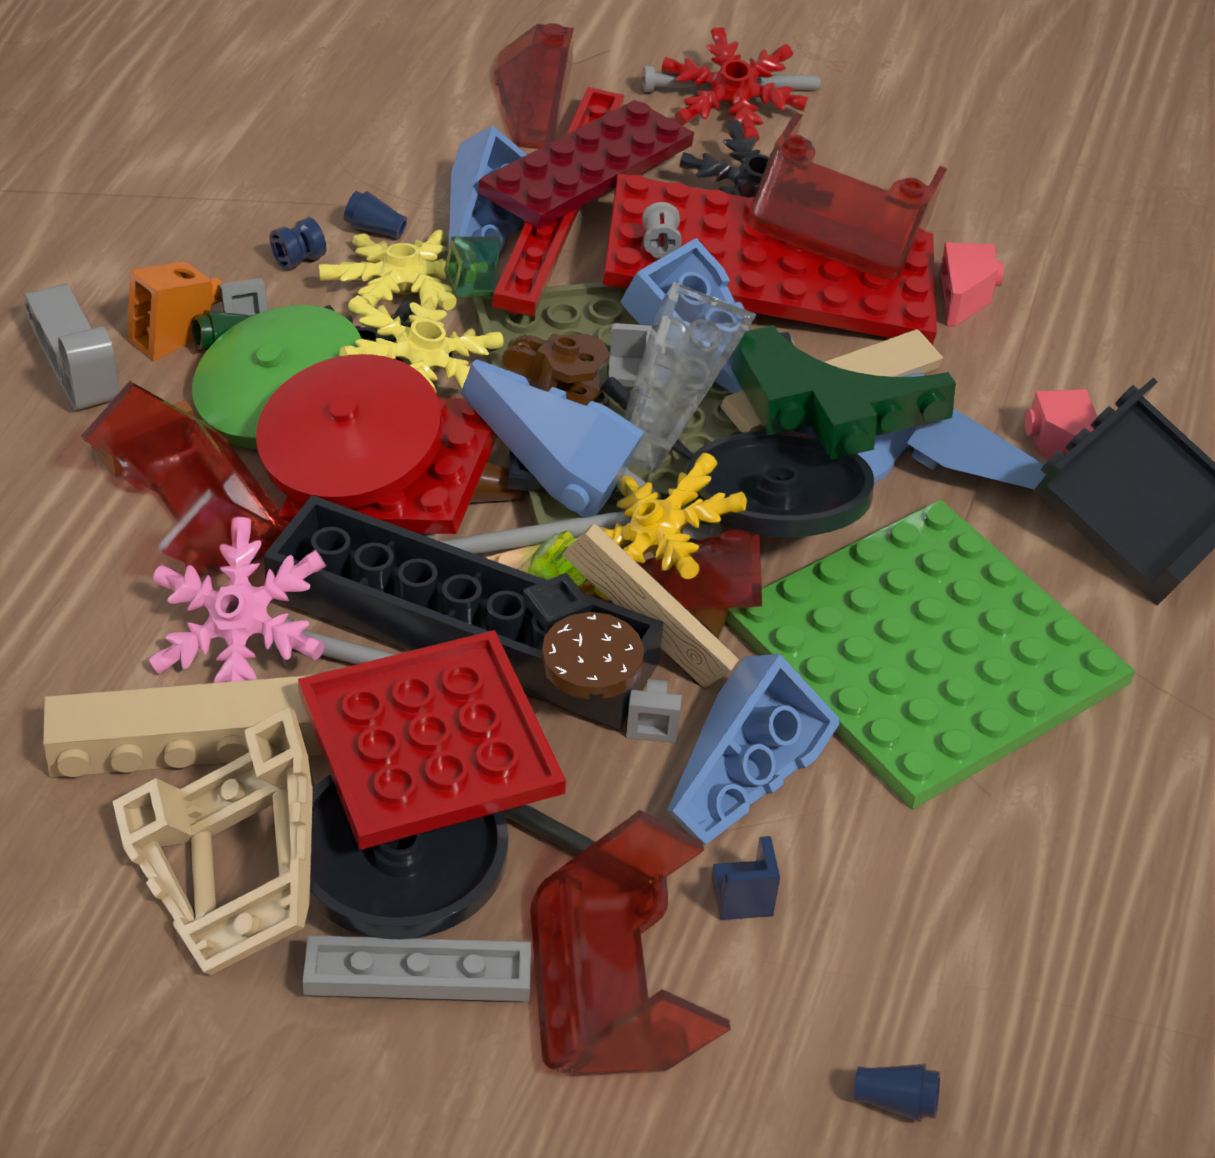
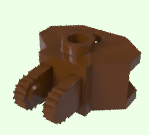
M553 333L547 340L524 334L517 337L514 344L503 352L501 362H503L506 370L513 371L529 379L530 386L546 392L555 387L566 391V399L587 406L590 401L594 402L602 392L603 384L597 374L609 362L610 353L602 339L588 334L557 335ZM572 391H578V392H581V393H583V394H577V393H574V392H572Z

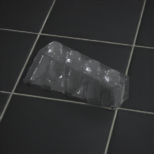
M672 283L657 309L624 419L645 432L629 464L655 473L757 314L678 283Z

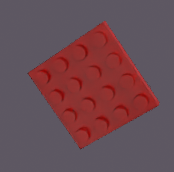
M438 397L443 416V437L439 450L429 467L417 480L397 494L373 504L349 509L420 534H457L498 436L465 398ZM287 496L277 516L282 530L288 526L304 506V503Z
M495 630L298 679L299 695L360 850L566 793L565 776Z

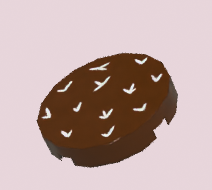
M594 612L570 615L555 623L544 637L542 660L545 675L559 690L574 697L589 699V694H603L602 699L615 697L630 689L641 676L644 647L640 636L627 622L612 615Z

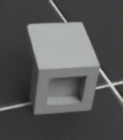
M612 324L608 378L615 377L623 386L661 388L664 359V326Z

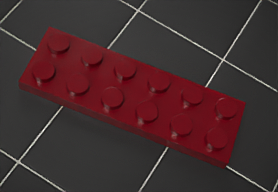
M633 100L480 178L478 193L540 229L614 189L618 173L640 175L691 147L695 132L680 125L677 120L667 118L656 112L646 103Z

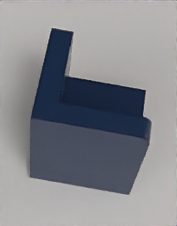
M771 836L759 837L756 861L713 864L712 881L720 920L771 917L774 915L780 874Z

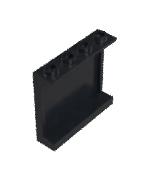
M1153 377L1140 389L1135 385L1129 387L1115 402V405L1118 407L1116 411L1108 406L1092 422L1090 426L1094 430L1091 433L1086 428H1083L1066 446L1070 451L1068 454L1065 455L1061 450L1057 451L1040 469L1046 476L1034 491L1158 606L1215 549V462L1145 399L1146 395L1158 383Z

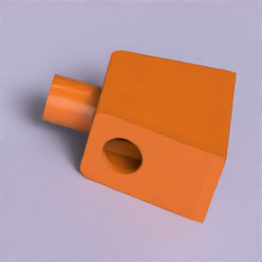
M176 262L130 270L127 341L152 361H156L194 341L192 334L193 317L195 315H202L204 310L211 311L212 305L222 302L219 284L223 282L217 277L208 278L187 262Z

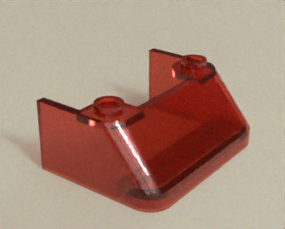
M795 112L774 145L752 201L748 223L753 229L762 234L882 279H895L899 277L930 222L947 168L939 166L929 186L916 178L909 177L895 181L889 190L882 189L813 163L816 153L815 148L805 137L798 135L803 115Z
M132 381L125 385L81 435L85 442L116 457L124 468L121 471L122 476L133 487L141 491L147 487L160 496L178 524L157 547L162 553L183 562L186 567L189 565L193 566L199 577H203L205 574L217 577L224 574L220 567L230 566L221 554L219 547L221 544L232 546L231 520L233 518H249L251 520L249 543L257 540L261 541V546L250 563L263 559L264 554L289 524L282 517H277L278 515L280 516L278 507L229 442L208 424Z
M638 810L544 879L532 898L530 915L542 1059L549 1069L566 1076L665 1072L731 1030L729 1019L663 989L648 998L641 934L660 921L667 911L668 887L666 877L702 853L704 846L702 841L641 810Z

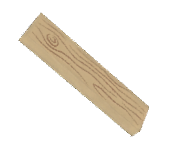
M595 523L573 541L562 554L615 605L664 622L661 648L704 689L729 673L739 659Z

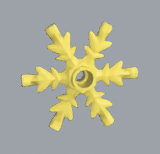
M442 230L434 231L427 242L416 240L414 244L397 243L389 247L385 240L376 244L368 235L363 233L354 236L352 242L357 247L355 253L366 257L368 262L354 263L342 261L339 265L319 264L320 281L340 280L346 283L358 280L363 282L371 280L368 282V286L358 291V294L372 307H375L379 300L391 302L393 299L392 293H419L421 299L422 292L430 288L436 290L439 294L438 305L444 310L449 311L455 307L457 300L451 294L453 291L452 287L441 283L439 279H466L468 276H487L486 259L465 261L463 258L434 261L438 258L437 255L443 254L447 250L443 245L446 244L448 237Z
M428 288L422 292L421 306L414 302L409 304L414 314L409 315L412 323L411 327L402 326L399 316L393 320L384 305H380L378 309H375L359 295L351 299L348 309L357 315L363 316L359 319L362 325L373 327L378 330L377 334L396 338L397 341L394 343L382 338H376V342L358 339L355 341L358 347L342 346L339 356L373 354L393 359L400 358L404 363L419 371L430 382L437 394L432 381H437L438 378L432 370L436 368L445 370L447 380L454 376L459 387L462 389L470 366H467L468 361L451 358L449 353L462 357H469V353L487 356L489 353L486 348L491 350L501 349L504 342L500 332H490L482 336H475L473 329L467 330L460 337H458L455 331L451 333L450 338L445 337L444 324L439 321L447 313L444 310H436L439 294L436 290Z

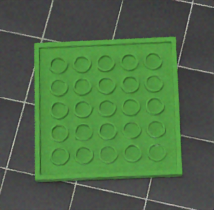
M942 500L727 606L729 615L725 622L759 656L780 654L840 718V724L835 733L912 810L1131 684L1135 673L1132 667Z

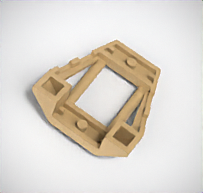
M289 706L245 729L244 733L250 752L182 789L155 778L112 801L123 849L132 862L139 864L148 878L147 886L155 898L163 901L175 920L172 923L202 971L210 975L303 929L305 926L310 901L313 791L307 751L295 709ZM273 804L279 877L216 909L212 836ZM191 843L195 913L161 849L162 846Z

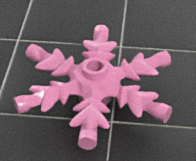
M236 517L231 520L232 546L221 544L219 547L221 554L230 565L220 567L221 571L231 578L228 586L221 587L219 591L213 590L210 576L207 575L202 583L195 568L191 565L187 566L185 576L164 565L159 566L153 575L154 583L175 591L167 599L168 603L177 604L192 601L187 611L205 606L209 611V618L203 625L188 622L187 625L191 632L167 634L166 640L173 645L149 657L153 668L158 674H161L169 669L177 660L181 659L182 669H187L193 662L199 648L206 655L209 651L211 639L221 637L225 639L228 647L218 655L216 661H226L217 673L214 683L244 681V679L256 680L257 677L254 670L245 659L256 658V656L245 647L247 639L256 636L258 633L263 634L267 650L274 641L278 651L285 660L290 659L292 648L313 660L320 658L324 651V642L301 633L310 625L309 621L300 620L284 623L289 613L280 614L274 618H271L267 613V605L272 599L289 601L285 592H300L310 589V584L303 579L326 567L317 550L306 555L296 565H294L293 556H287L276 577L271 569H269L265 585L254 587L249 583L248 577L257 570L260 564H250V562L257 554L261 541L257 540L249 543L251 520L246 517Z

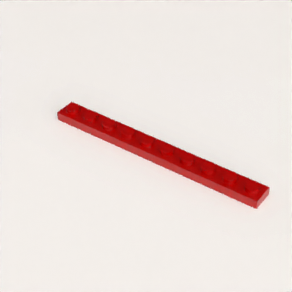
M587 87L566 135L622 107L624 95ZM580 207L540 229L528 222L525 223L493 293L492 307L507 310L512 314H524L534 317Z

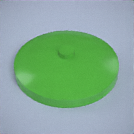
M290 305L255 314L227 330L203 355L195 371L192 384V396L196 409L208 430L220 440L241 448L257 449V424L264 406L274 392L289 378L303 369L318 362L339 357V351L342 346L358 347L355 341L361 339V336L347 318L335 311L319 306Z

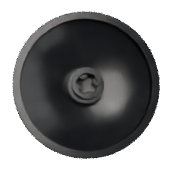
M754 431L730 435L712 441L693 454L687 465L686 474L688 475L702 453H708L716 459L717 466L711 473L706 475L711 477L710 483L697 492L698 497L691 501V503L698 499L708 500L717 493H724V498H728L731 494L743 492L747 499L746 510L720 515L721 521L719 524L751 534L773 537H803L832 532L859 520L869 510L873 500L874 474L869 464L859 454L831 460L818 436L785 431L768 435L766 431Z
M331 775L326 776L312 789L309 902L320 914L342 928L361 935L382 939H413L430 936L450 929L470 918L489 901L501 883L508 859V827L503 811L360 850Z

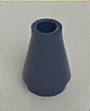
M355 191L351 195L344 212V221L350 223L352 229L391 236L395 239H399L402 236L407 224L406 216L399 214L368 191L364 193Z
M926 1064L875 1068L858 1066L854 1088L855 1102L868 1103L921 1122L922 1117L936 1118L940 1093V1071L927 1070Z

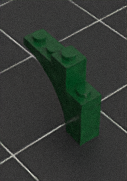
M774 325L732 334L731 369L767 434L772 435L811 425L831 460L874 450L875 436L950 419L953 416L956 382L949 372L915 377H890L858 373L827 364L806 354L786 340Z

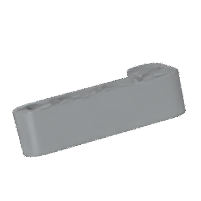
M65 283L23 294L24 306L30 325L73 409L76 411L119 399L120 393L115 356L107 330L104 326L91 328L68 284Z

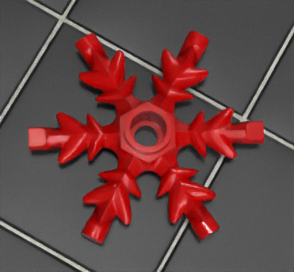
M724 27L712 28L711 36L715 45L708 44L706 48L716 56L711 58V61L721 66L720 70L710 72L705 63L700 68L690 58L684 59L685 64H681L668 57H665L663 60L661 71L669 74H680L676 78L678 82L695 81L694 86L709 83L713 87L712 91L700 90L697 91L699 96L683 99V103L688 105V107L675 112V118L680 125H685L697 114H700L702 119H707L711 107L718 111L719 101H723L727 105H734L728 111V114H735L733 120L740 121L745 138L754 136L756 142H758L759 134L755 125H763L764 122L754 113L759 109L748 102L751 97H760L765 106L769 100L781 111L786 109L785 104L803 112L807 106L808 97L791 95L790 93L793 91L791 86L774 88L775 83L761 86L756 81L757 77L771 78L772 74L770 72H780L786 69L780 62L786 61L793 56V51L788 44L782 45L771 55H768L767 51L763 49L759 54L758 61L756 62L753 58H750L749 65L747 62L739 60L741 58L740 54L734 55L738 48V43L734 41L728 44Z

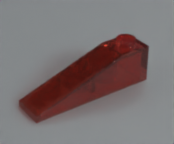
M557 23L536 24L499 52L494 70V81L500 91L501 105H504L506 122L512 142L518 147L539 149L555 140L572 70L574 28L563 27Z
M729 530L723 532L721 536H711L694 542V544L699 545V549L697 552L689 555L698 564L699 572L691 579L683 578L675 564L668 571H663L662 559L656 560L655 557L645 560V564L637 563L685 609L762 607L760 535H750L749 532L744 530ZM589 580L577 584L582 593L604 600L596 594L594 590L596 586Z

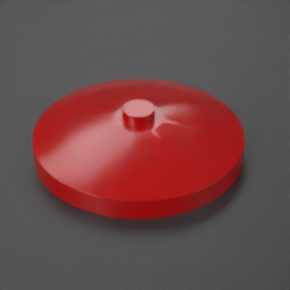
M345 355L313 364L284 382L270 397L262 410L257 424L256 444L268 477L278 489L289 497L305 504L313 495L346 508H355L373 504L397 494L425 472L441 445L444 426L443 416L434 388L412 366L380 355Z

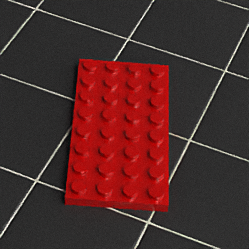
M618 173L602 284L628 289L638 271L661 259L652 256L651 253L645 250L643 239L647 231L643 227L642 216L645 209L653 203L666 202L675 206L679 211L680 223L677 230L681 234V246L695 238L699 240L724 268L730 279L727 287L735 303L741 302L745 311L888 338H894L918 329L933 345L937 334L934 239L932 232H926L916 227L905 228L889 225L879 220L847 217L837 212L826 213L810 210L800 205L768 202L758 197L736 196L721 190L699 189L679 182L668 183L647 179L641 175ZM662 213L660 214V224H664V215ZM659 236L660 246L663 247L664 236Z

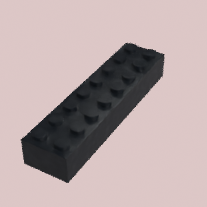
M313 495L263 556L266 580L269 569H271L276 577L287 556L292 555L294 565H296L306 555L317 550L326 567L303 579L310 584V589L300 592H285L289 601H277L410 651L495 630L525 694L618 729L621 728L628 716L631 690L643 691L648 679H650L660 662L664 622L583 593L592 604L591 612L609 614L623 620L639 634L644 647L641 676L630 689L615 697L602 699L603 694H589V699H584L559 690L545 675L542 647L547 632L523 602V589L544 582L546 579Z

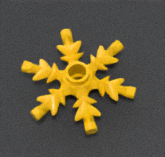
M702 453L688 475L684 472L679 474L677 488H669V497L665 500H657L658 493H652V483L647 482L639 488L632 476L621 477L617 486L625 497L619 500L616 506L625 509L624 515L632 519L625 526L616 523L614 530L603 527L599 528L619 547H623L632 541L633 543L623 550L636 563L645 564L644 554L650 551L656 560L662 559L663 571H668L675 564L683 578L691 579L698 574L699 566L689 554L697 552L699 545L688 542L691 537L684 534L682 529L690 524L695 528H699L700 521L719 524L721 521L720 515L745 511L747 499L743 492L731 494L728 498H724V493H717L705 501L698 499L681 510L683 506L698 497V491L710 483L711 477L706 475L711 473L717 466V461L712 455ZM576 539L570 540L568 546ZM597 587L594 588L599 597L607 601L610 600Z

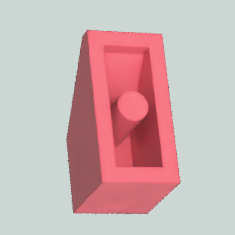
M945 242L939 279L946 326L955 327L992 302L995 286H1001L1004 272L1003 262L997 261L994 244Z
M1087 389L1036 391L1032 408L1028 409L1025 413V431L1028 436H1032L1038 454L1050 459L1059 450L1065 455L1068 454L1070 451L1066 446L1083 428H1086L1091 433L1094 429L1090 425L1097 418V414Z

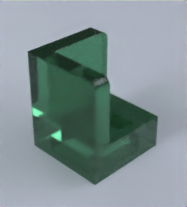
M451 237L444 272L455 297L493 296L500 280L496 270L501 249L499 237Z

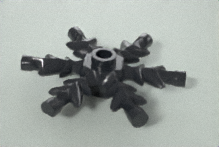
M732 120L726 125L727 132L732 140L725 139L723 143L733 151L729 155L741 162L740 166L731 167L724 158L719 163L708 153L702 154L703 159H700L692 154L683 152L679 165L680 168L699 170L696 173L698 178L716 176L715 182H720L724 179L732 180L735 184L734 187L723 186L718 188V190L727 194L747 198L758 197L768 202L783 204L772 198L775 193H783L789 202H792L794 197L807 208L812 207L811 201L823 207L831 208L835 193L814 190L818 186L815 182L797 184L798 178L783 181L779 177V173L791 174L795 172L793 168L807 165V161L801 159V157H805L813 151V144L808 139L801 140L791 150H788L786 145L783 144L779 148L778 157L773 153H770V157L759 154V149L753 150L756 138L751 136L746 139L740 121Z

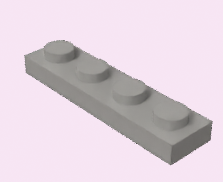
M308 935L303 974V995L529 1002L531 942L415 938L382 939L375 937Z

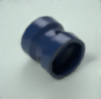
M311 217L296 222L293 228L281 227L270 232V246L278 264L285 270L300 265L303 259L315 260L326 254L324 234L318 223Z

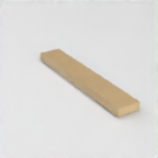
M917 329L825 361V363L858 373L901 377L918 373L924 374L938 369L944 357ZM743 390L725 396L721 408L742 433L766 431Z

